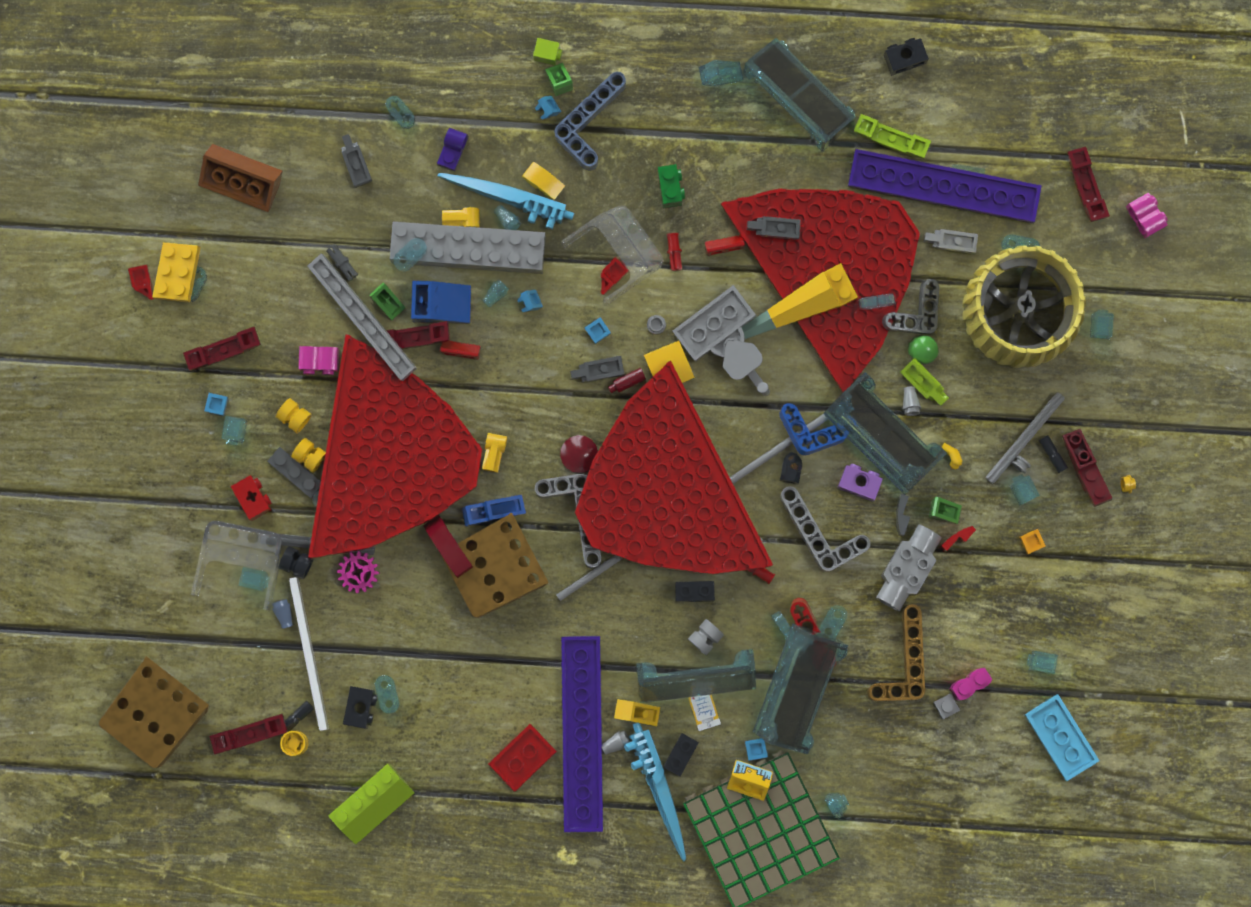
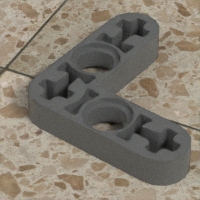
M928 279L921 283L918 315L896 312L888 313L882 319L883 327L889 331L925 335L933 333L937 329L938 282L934 279ZM929 284L930 287H933V290L930 292L929 289H926V286ZM926 302L932 304L933 309L931 312L925 310L924 304ZM892 318L893 321H901L900 323H895L891 326V323L888 322V319ZM907 318L912 319L914 322L912 329L908 328L905 324ZM927 321L928 324L931 325V328H928V330L927 327L924 326V323H926Z

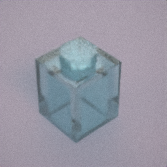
M1097 310V312L1091 315L1090 338L1110 339L1112 337L1113 313H1109L1108 310Z
M225 416L221 438L226 441V444L237 446L238 443L244 442L247 420Z
M1021 474L1012 479L1014 483L1009 485L1019 505L1040 496L1029 475L1024 477Z
M243 567L238 586L264 592V589L269 586L270 577H268L267 572Z
M1032 651V654L1028 655L1027 666H1029L1030 671L1055 674L1058 655Z

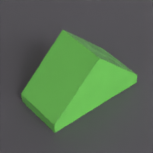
M563 63L545 69L555 96L573 90L572 79Z
M384 282L369 295L374 303L391 320L406 308Z
M935 497L932 499L928 518L958 524L962 505Z

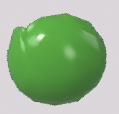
M919 335L910 341L908 354L912 359L916 358L920 364L926 365L937 358L939 347L933 338L927 335Z

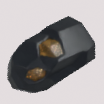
M790 452L785 456L779 481L799 484L802 459L797 453Z

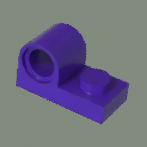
M449 128L437 165L455 171L469 138L468 134Z

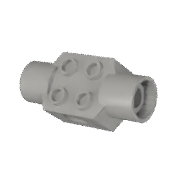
M918 525L909 541L900 542L881 576L885 583L876 599L888 607L900 611L907 597L918 593L934 566L936 559L933 553L942 537L932 530Z

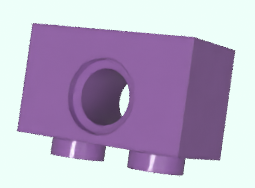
M850 464V466H845L837 488L873 502L883 478H880V474L869 470L867 473L862 471L860 466ZM863 477L866 482L865 486H858L855 481L856 478Z

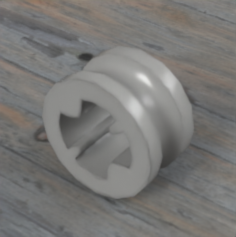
M1017 455V460L1012 461V465L1025 474L1027 472L1026 468H1030L1031 465L1023 457Z

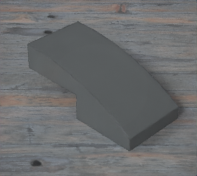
M903 494L899 496L896 509L898 536L901 537L905 535L910 519L909 516L903 515L909 496Z

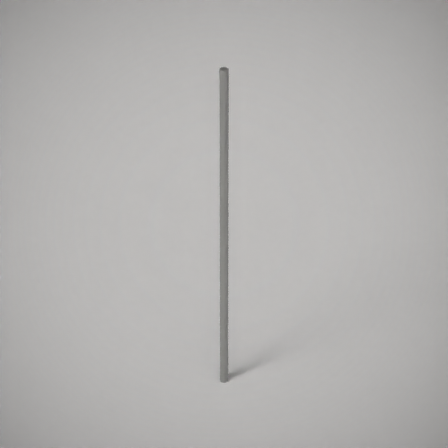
M825 412L806 426L809 432H811L830 418ZM788 437L730 477L732 483L734 484L792 445L791 438ZM611 557L559 592L556 596L560 601L623 558Z

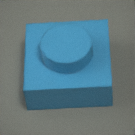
M601 317L585 327L586 332L595 344L611 334Z
M209 393L204 411L224 416L228 397Z
M764 738L745 741L748 761L768 757Z

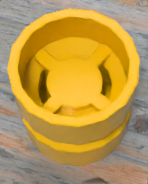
M289 398L280 407L275 417L284 424L288 423V427L298 434L309 422L312 414L304 408L299 409V404Z
M304 438L294 449L291 458L299 464L304 463V467L314 473L324 462L326 452L319 447L314 448V443Z
M289 731L282 736L280 741L282 751L289 756H300L306 752L309 746L307 736L300 731Z

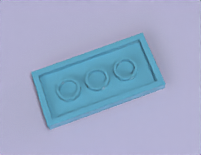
M1058 694L1024 714L1065 781L1070 780L1100 761Z

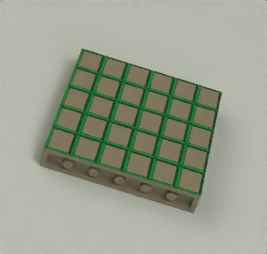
M781 750L772 755L773 759L767 762L763 759L755 763V766L773 772L764 801L727 789L731 777L728 776L720 780V785L716 787L713 784L702 789L704 793L697 796L693 793L685 797L686 801L683 802L732 907H743L840 859L789 752L784 753Z

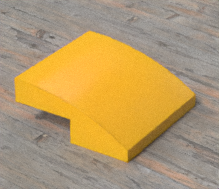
M679 340L644 355L652 376L659 372L667 362L671 361L682 383L695 378Z

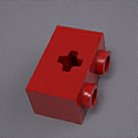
M250 475L230 486L250 521L272 510L270 507L272 502L267 494L263 495L261 491L263 486L258 478L254 479ZM251 493L257 495L255 496L256 501L249 500Z

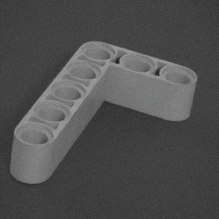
M576 474L542 479L536 483L535 492L540 498L574 494L577 507L583 488L577 487L576 482L579 479L586 480L587 475ZM559 482H566L568 488L565 491L558 490L557 485ZM542 484H546L549 487L548 492L545 494H541L538 491L539 486ZM579 523L585 565L589 568H596L601 563L600 550L594 549L591 545H587L584 542L586 535ZM595 554L598 557V562L596 564H589L587 562L589 555Z
M786 487L783 489L780 495L781 502L818 567L823 572H830L869 549V538L865 535H859L831 550L796 488ZM787 491L793 492L794 500H786L784 493ZM801 508L804 511V516L801 518L796 517L794 509ZM807 524L811 525L814 529L810 535L806 534L803 530V527ZM858 539L865 541V549H859L856 546ZM815 541L823 544L822 551L814 550L813 543ZM840 549H847L849 551L847 559L840 557ZM824 558L832 560L833 565L831 568L823 566L822 561Z

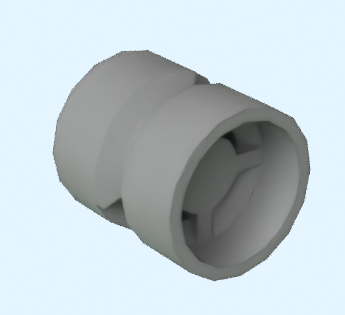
M705 619L699 626V631H695L688 640L704 655H707L713 649V643H718L724 634L710 621Z

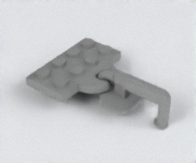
M734 285L673 330V333L695 362L712 351L716 356L724 358L723 367L732 379L741 380L748 375L757 387L758 392L763 396L770 394L768 384L764 383L755 371L763 361L762 354L753 343L745 342V334L742 330V327L754 319L756 314Z

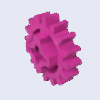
M358 551L357 556H355L351 552L350 558L343 557L345 563H339L342 570H337V573H341L342 576L338 580H344L342 586H349L348 591L350 592L354 588L356 593H359L360 589L367 592V586L373 588L372 582H378L375 575L380 574V572L375 571V568L379 565L372 563L375 560L374 557L368 559V553L362 556L361 551ZM358 559L366 561L369 565H361ZM350 563L351 568L349 572L346 573L347 566ZM357 567L358 569L363 570V572L360 573L361 577H359L358 575H354V572L357 571ZM369 572H371V576L369 580L366 582V576ZM355 579L359 585H354L349 580Z

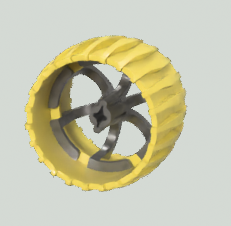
M1021 245L1014 249L1007 248L1000 251L998 255L988 258L985 261V265L979 266L975 271L974 279H970L966 287L967 294L963 298L962 305L965 308L962 314L963 321L966 322V332L973 340V345L979 348L985 354V357L997 361V364L1011 365L1013 368L1035 367L1041 363H1047L1056 358L1057 355L1062 354L1078 335L1085 317L1086 297L1083 293L1084 286L1077 276L1076 269L1071 267L1066 258L1055 254L1053 250L1043 249L1041 246L1027 247V245ZM1024 267L1016 298L1011 299L996 288L993 281L998 275L1009 269ZM1035 270L1043 274L1056 286L1059 293L1046 300L1035 302V299L1031 296L1032 292L1027 290L1031 273ZM986 292H989L995 300L1008 308V310L994 317L987 318L986 314H984ZM1063 302L1064 314L1062 322L1057 331L1051 334L1034 320V312ZM1013 319L1007 343L994 332L991 326ZM1023 322L1044 342L1029 346L1017 345L1018 334Z

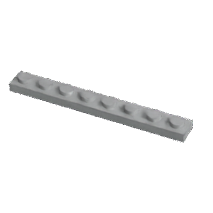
M320 254L308 265V268L398 378L404 381L417 367L325 255Z

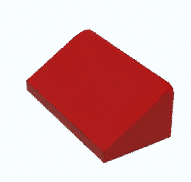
M737 235L707 241L704 245L706 254L711 256L741 250L744 248L745 243L743 238Z
M447 341L442 343L440 352L443 355L478 360L481 347L474 344Z

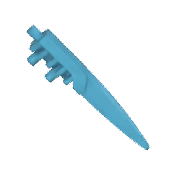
M445 173L437 175L472 192L518 209L523 208V212H530L528 218L530 223H535L537 215L543 219L548 218L546 228L551 230L554 227L555 221L561 224L563 218L572 220L574 217L573 212L566 210V204L520 189L471 177Z
M636 722L632 724L635 733L629 735V739H632V742L625 744L624 748L626 752L633 749L636 750L634 754L638 756L639 760L632 762L631 767L633 770L642 767L643 770L641 772L646 775L647 784L650 786L663 822L684 862L686 854L683 838L663 766L649 730H642L641 724Z

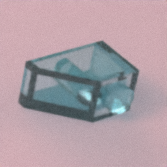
M713 60L699 67L703 86H719L744 80L740 62Z

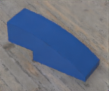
M522 495L485 501L484 503L468 505L462 508L465 527L497 521L510 513H513L514 516L526 513Z

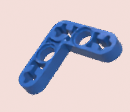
M787 403L780 410V419L796 450L801 455H810L844 442L848 436V430L842 424H836L810 434L795 405ZM786 410L788 412H792V415L790 416V414H786ZM792 426H799L802 432H794ZM836 431H837L838 433H842V436H841V437H840V435H835V436H833V435L836 433ZM824 436L827 443H820L817 437ZM802 444H810V446L807 449V447H802Z

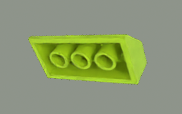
M389 763L328 816L356 845L415 792Z

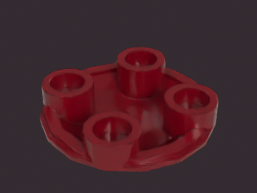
M576 435L564 442L561 447L560 457L563 465L573 473H583L590 470L598 450L592 439Z

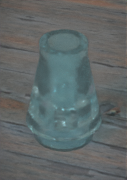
M503 205L498 206L494 210L505 230H517L520 227V218L507 210Z
M498 279L496 282H493L482 301L491 308L493 304L508 294L509 288Z

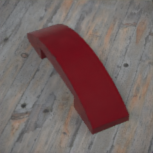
M1086 146L1068 151L1075 185L1089 220L1094 222L1110 217L1105 200L1100 195Z
M448 321L414 328L386 330L401 349L450 341Z
M255 327L236 333L237 335L210 345L200 346L183 352L189 371L225 361L260 346L261 343Z
M440 515L423 525L434 545L457 578L473 568Z
M279 714L209 737L215 755L285 734L288 730L283 714Z

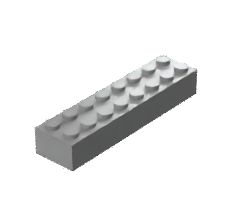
M393 222L390 261L394 264L543 274L546 236L545 232Z

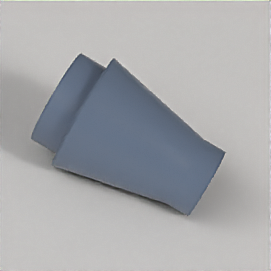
M287 599L272 603V610L282 629L293 626L291 606Z

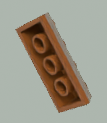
M212 144L203 156L198 186L269 212L279 189L283 171Z

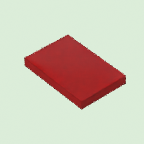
M529 724L488 765L516 792L557 751Z

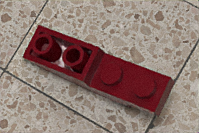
M1081 429L1063 435L1062 437L1073 467L1093 506L1097 507L1111 501L1112 496L1096 465L1097 461Z

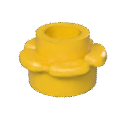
M1130 475L1121 477L1120 485L1122 492L1130 494L1132 489L1136 488V481Z

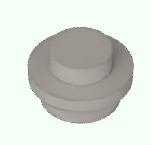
M659 315L651 316L647 321L648 330L653 334L662 333L666 328L665 319Z

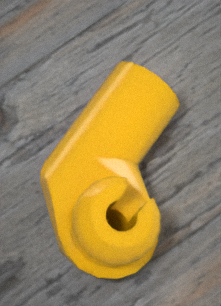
M943 443L940 451L950 456V467L955 470L958 469L963 462L960 452L956 448Z

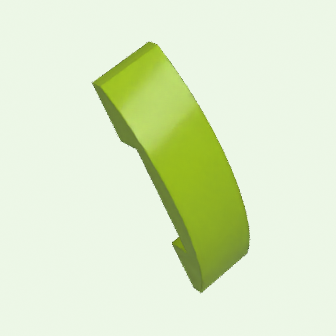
M863 114L860 115L854 129L855 133L874 143L921 159L925 158L931 141L915 134L912 136L878 123V120Z

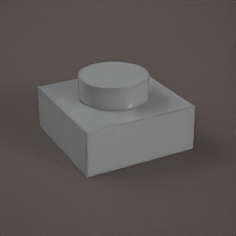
M951 693L933 702L942 720L960 711Z

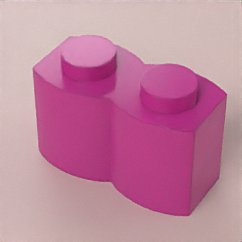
M1149 193L1126 206L1130 216L1145 239L1168 225L1167 216L1164 212L1159 211L1156 198Z
M299 346V370L303 371V374L314 375L316 371H321L322 375H334V372H339V348Z
M979 668L970 672L965 679L954 682L949 689L956 700H965L971 697L976 690L988 686L992 678L985 668Z

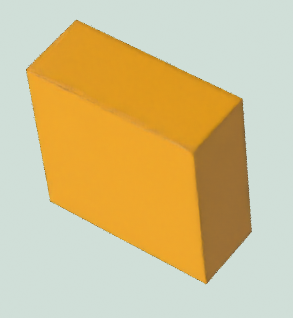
M1038 529L1019 537L1027 555L1046 546Z

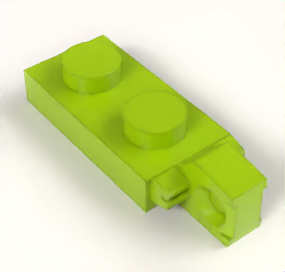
M916 358L900 372L926 399L935 400L940 406L949 399L944 393V388Z

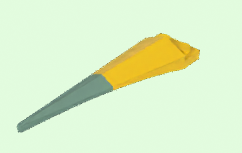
M840 263L822 272L744 325L742 330L745 334V339L842 307L859 297Z

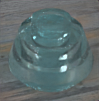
M838 792L826 794L824 799L832 815L835 818H840L847 811L846 806L849 805L845 795H840Z

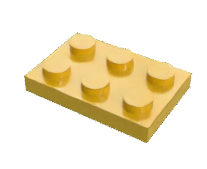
M163 242L152 296L154 299L190 303L201 249L199 246Z

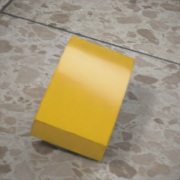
M532 162L521 176L533 188H538L551 200H555L565 187L561 181L535 162Z

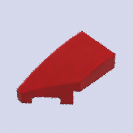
M617 257L602 270V295H605L630 271Z
M148 264L128 268L134 290L153 300V288Z
M970 526L955 533L939 548L946 552L957 539L965 543L976 529Z

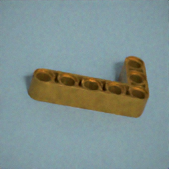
M908 605L902 611L905 682L872 684L867 689V695L872 701L921 699L925 694L922 613L917 605ZM909 608H913L917 613L914 619L907 616ZM911 627L917 630L915 638H911L908 635V630ZM911 647H915L918 650V655L915 658L909 655ZM912 666H916L919 669L917 677L911 676L909 672ZM914 685L920 689V694L917 697L913 696L910 692ZM894 686L899 687L901 690V694L898 697H894L891 694V689ZM874 687L881 689L882 693L879 698H875L872 695Z

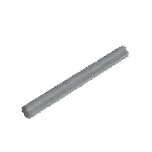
M1057 392L987 474L986 479L990 483H995L1064 401L1065 398L1062 394Z

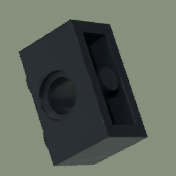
M921 38L908 39L905 41V44L899 46L898 44H893L887 47L884 53L891 76L925 65L929 60ZM902 52H907V53H909L910 58H908V59L903 58V57L901 56V53H902Z
M714 581L675 582V602L715 601Z
M350 686L343 725L368 729V725H372L374 714H371L372 706H376L377 695H374V690ZM363 702L366 710L360 714L356 711V705Z
M681 733L663 768L681 777L699 742Z

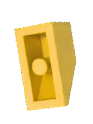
M617 699L614 718L657 726L661 707Z

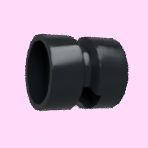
M288 546L278 568L287 573L292 571L294 576L304 580L314 558H308L306 553L299 554V550Z

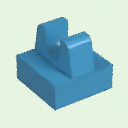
M552 96L542 97L538 100L539 104L535 107L536 111L544 110L541 119H548L562 112Z
M527 290L521 293V297L517 300L518 303H525V308L521 309L522 312L539 310L543 307L536 290Z

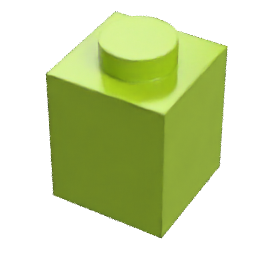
M537 38L533 54L534 61L555 66L557 60L560 61L563 50L560 49V43Z

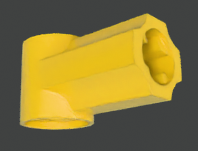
M468 207L462 210H442V225L480 228V209Z
M488 433L482 470L499 472L502 453L505 452L507 436Z

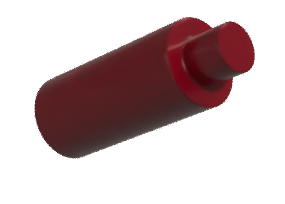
M638 368L613 380L614 384L608 386L610 393L615 391L620 393L645 381L646 377L642 369Z

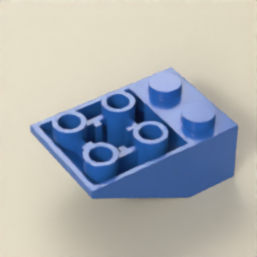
M412 281L411 319L413 322L438 323L448 321V323H470L471 285L435 281Z

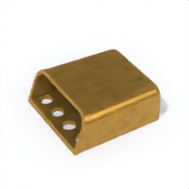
M513 513L508 514L458 543L473 566L472 569L457 578L444 560L471 614L475 618H481L543 588L549 583ZM507 522H509L512 526L511 531L509 530ZM515 539H517V540L520 541V543H521V547H520V548L518 547V545H517ZM523 556H526V557L529 558V560H530L529 566H528V564H527V562H526V560H525V558H524ZM532 573L538 575V577H539V581H538V582L536 581V579L534 578V576H533Z
M146 656L100 719L99 726L148 765L158 768L164 765L201 718L208 712L209 705Z

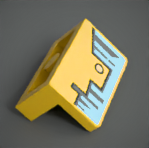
M736 760L727 789L764 801L773 772Z

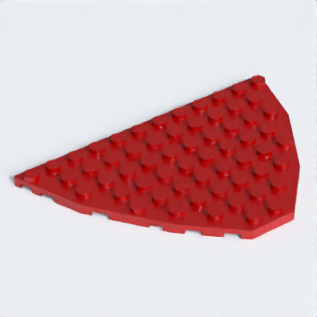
M778 188L753 196L722 202L721 206L782 300L822 272L840 263L842 264L859 298L842 307L796 322L842 393L846 392L881 349L889 331L883 327L882 319L888 313H897L907 291L920 236L917 227L899 201L886 200L868 194L863 195L849 190H789ZM763 216L801 220L799 240L758 236L756 231L747 230V222L757 221V218H762ZM892 318L888 319V322H890L891 325L893 323Z
M345 334L308 558L311 559L370 549L434 519L474 490L478 482L482 448L451 406L415 374L411 373L404 381H401L374 348Z
M667 362L659 372L627 401L592 461L575 510V515L591 547L644 566L711 575L773 566L672 362Z

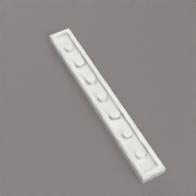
M294 577L290 578L289 582L320 731L329 730L299 578Z

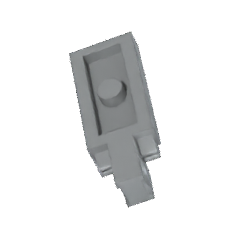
M945 229L935 230V234H924V242L933 244L934 248L970 254L976 253L978 234Z

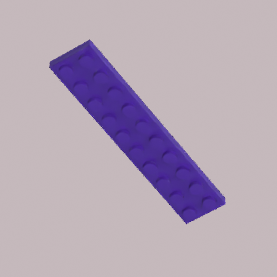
M855 149L848 187L1033 224L1036 219L1042 187L1041 185Z
M600 636L561 637L564 832H603Z

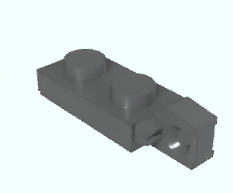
M349 134L342 136L345 147L341 148V152L354 187L357 188L373 182L358 143H352Z
M763 216L762 218H757V221H748L747 230L756 231V235L761 237L799 240L801 220Z
M621 356L585 362L579 365L580 369L570 371L572 380L582 379V382H592L625 375Z

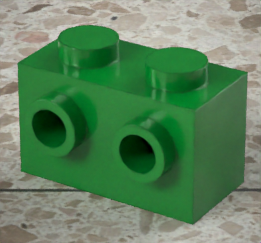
M677 164L658 167L657 172L663 209L682 206L685 192L684 188H680L679 181H682L681 169L677 170Z

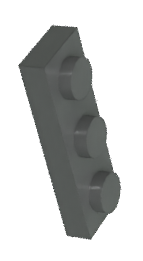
M281 447L267 461L311 499L319 491L321 481L292 459Z

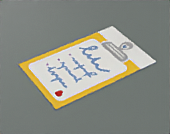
M710 689L688 696L699 731L721 724Z

